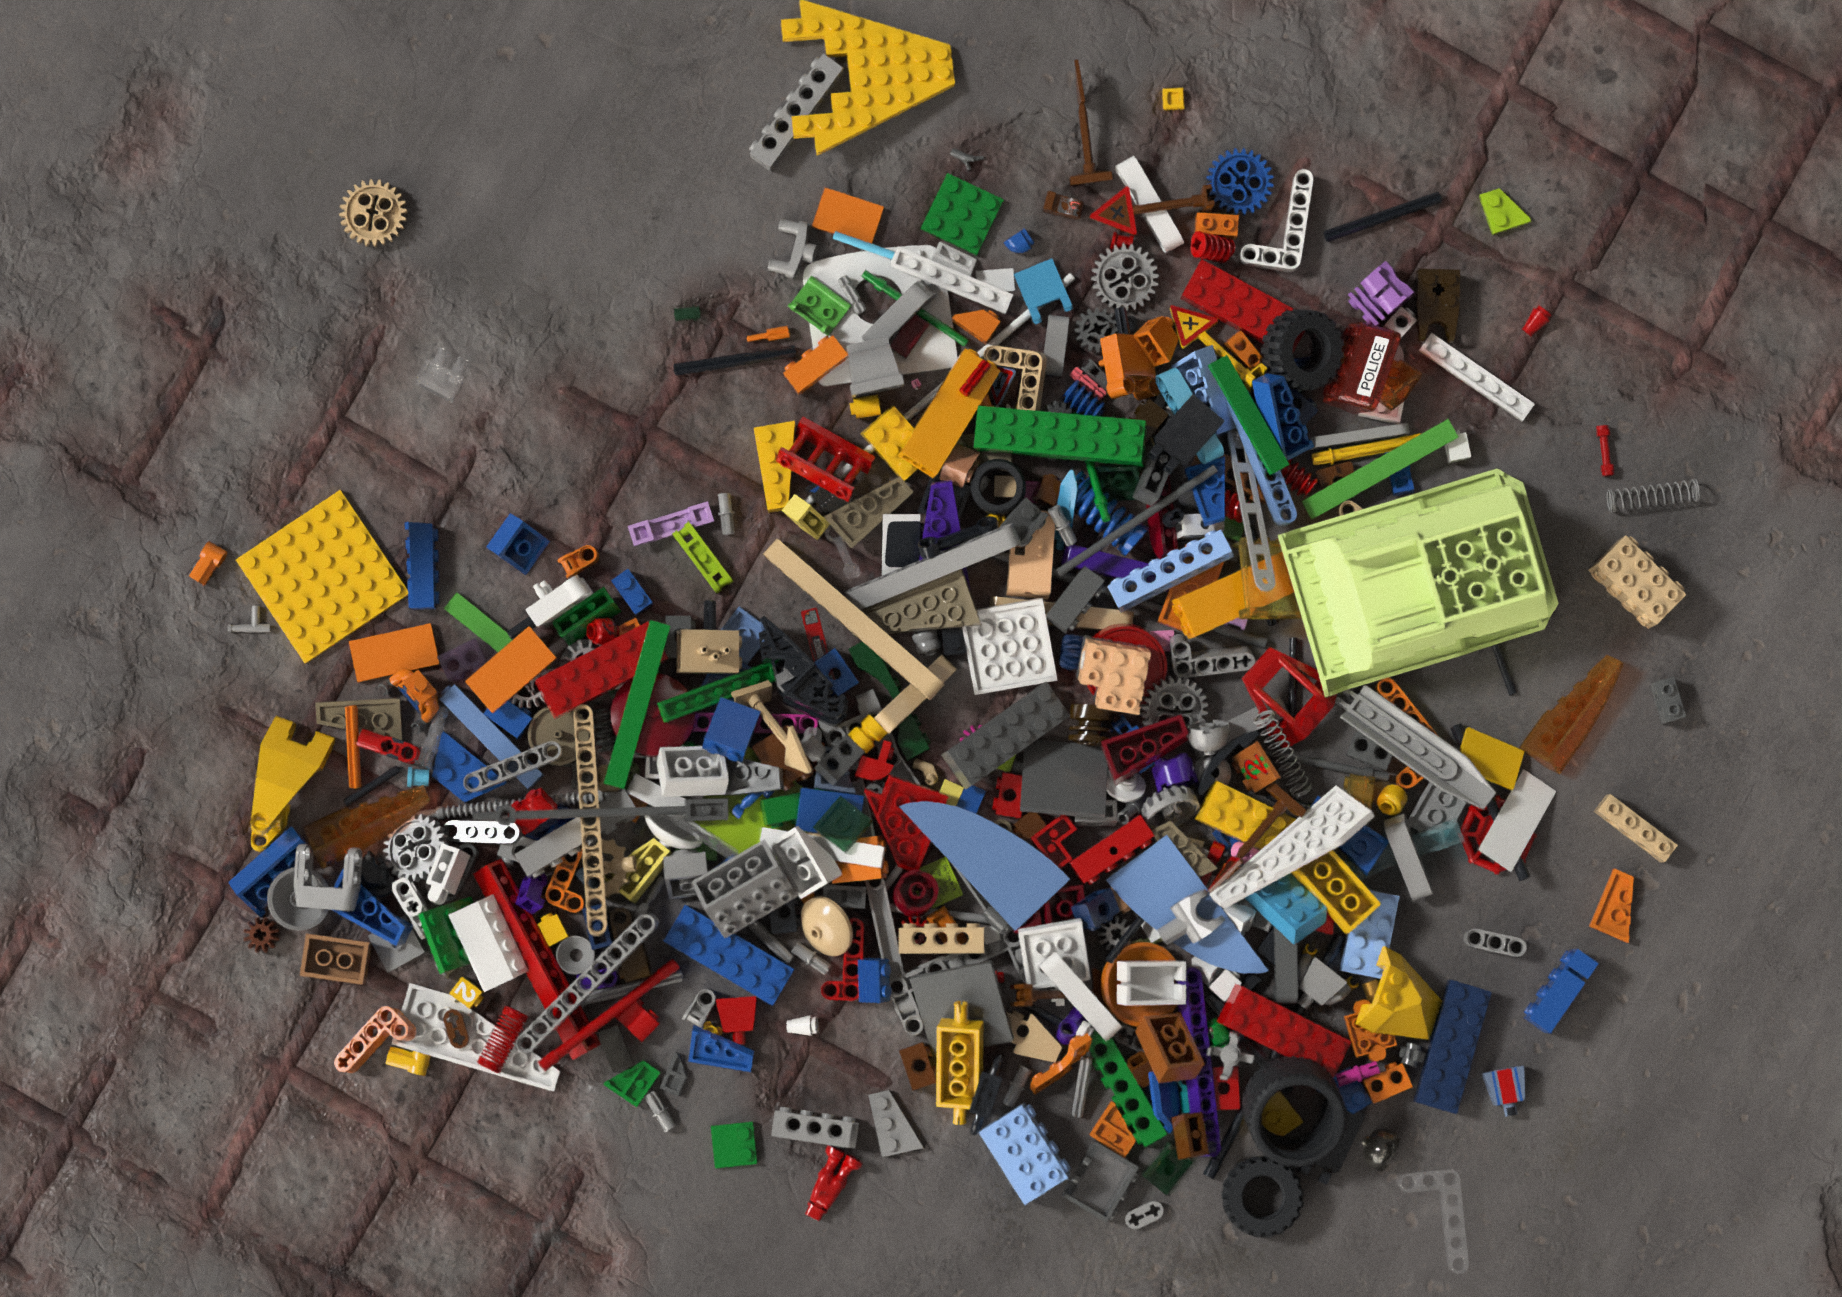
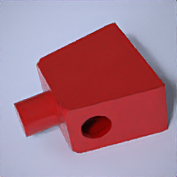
M757 996L716 999L723 1032H732L733 1042L746 1044L745 1031L754 1030Z

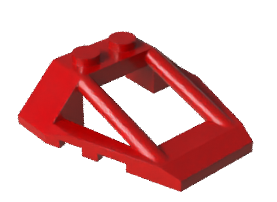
M1271 647L1265 651L1242 677L1251 699L1256 704L1259 711L1258 714L1268 711L1263 703L1264 701L1283 719L1278 726L1283 728L1282 734L1286 735L1285 740L1290 742V746L1305 739L1335 705L1337 694L1325 697L1317 669ZM1282 667L1313 694L1311 699L1294 718L1263 690ZM1299 670H1301V671L1304 672L1305 674L1309 675V676L1312 677L1313 679L1317 680V682H1316L1315 684H1313V683H1312L1305 675H1303ZM1270 714L1261 717V719L1267 718ZM1275 721L1268 724L1266 729L1276 726ZM1276 728L1268 735L1271 736L1274 734L1280 733L1281 729ZM1280 735L1274 741H1282L1284 740V736ZM1283 742L1280 745V748H1286L1288 746V743Z

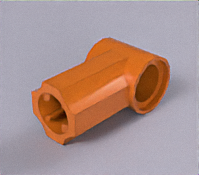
M208 541L203 547L200 559L189 577L205 586L215 569L223 563L228 552Z

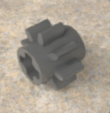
M1407 1042L1406 1047H1400L1398 1056L1403 1057L1401 1063L1417 1067L1418 1062L1423 1063L1426 1053L1421 1052L1422 1046Z

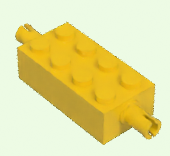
M961 1001L954 1002V1019L941 1018L937 1026L936 1107L954 1108L953 1123L958 1125V1121H960V1125H964L967 1123L966 1109H970L983 1071L984 1021L968 1020V1003L963 1001V1005H961Z

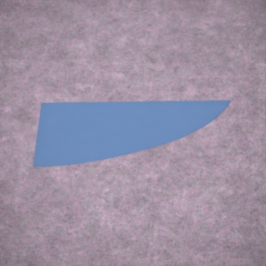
M928 801L906 803L899 806L1015 931L1070 880L1060 868L1033 846L992 821L957 806Z
M1167 835L1106 879L1120 898L1156 930L1176 918L1170 909L1171 906L1202 889L1208 890ZM1208 892V895L1197 904L1198 915L1204 919H1215L1222 915L1225 921L1209 935L1194 944L1187 934L1173 943L1195 957L1223 969L1239 973L1267 972L1268 969Z

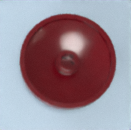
M659 673L656 675L635 753L638 755L658 757L660 747H681L692 733L695 723V712L666 723L663 722L657 703L688 692L680 682L670 676ZM633 678L618 690L612 702L611 725L616 737Z

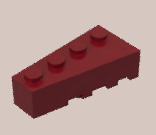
M1178 715L1101 741V748L1115 786L1188 741V731L1182 715Z

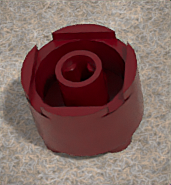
M917 869L911 870L902 875L896 884L893 893L894 902L904 915L909 917L921 916L933 907L938 897L939 887L931 874ZM913 890L919 892V896L913 895Z

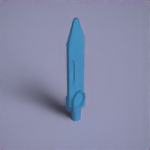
M1073 469L1067 473L1061 482L1057 504L1061 506L1067 521L1071 522V529L1078 494V484ZM1055 530L1054 539L1057 540L1055 548L1063 550L1065 543L1059 531Z

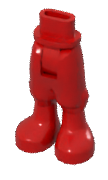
M827 1145L825 1152L828 1155L827 1164L818 1173V1179L813 1188L810 1201L807 1203L809 1207L805 1212L806 1215L817 1221H820L823 1215L827 1214L828 1209L846 1187L847 1177L851 1171L858 1170L863 1165V1162L856 1157L846 1154L839 1172L834 1176V1171L845 1152L832 1145Z

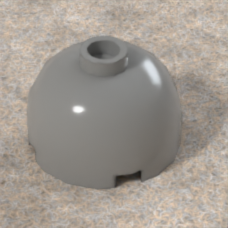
M1206 720L1191 723L1187 727L1191 745L1198 751H1204L1205 755L1217 754V750L1222 749L1229 740V724L1225 720H1213V723H1206Z

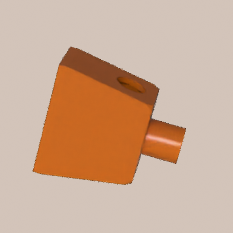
M1160 316L1151 319L1133 335L1153 367L1171 361L1179 340L1172 328L1174 322L1169 317Z

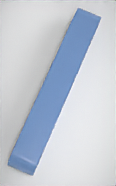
M1226 400L1272 520L1277 526L1285 527L1296 519L1297 511L1281 470L1272 474V481L1267 479V469L1259 459L1250 439ZM1274 492L1280 495V501L1275 499ZM1282 511L1288 515V520L1282 517Z

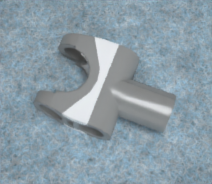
M1206 889L1188 895L1170 907L1176 918L1157 929L1166 945L1171 944L1185 934L1188 935L1194 944L1209 935L1225 921L1222 915L1215 919H1204L1198 915L1197 904L1208 895Z

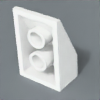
M799 826L769 843L800 899L843 875L833 857Z

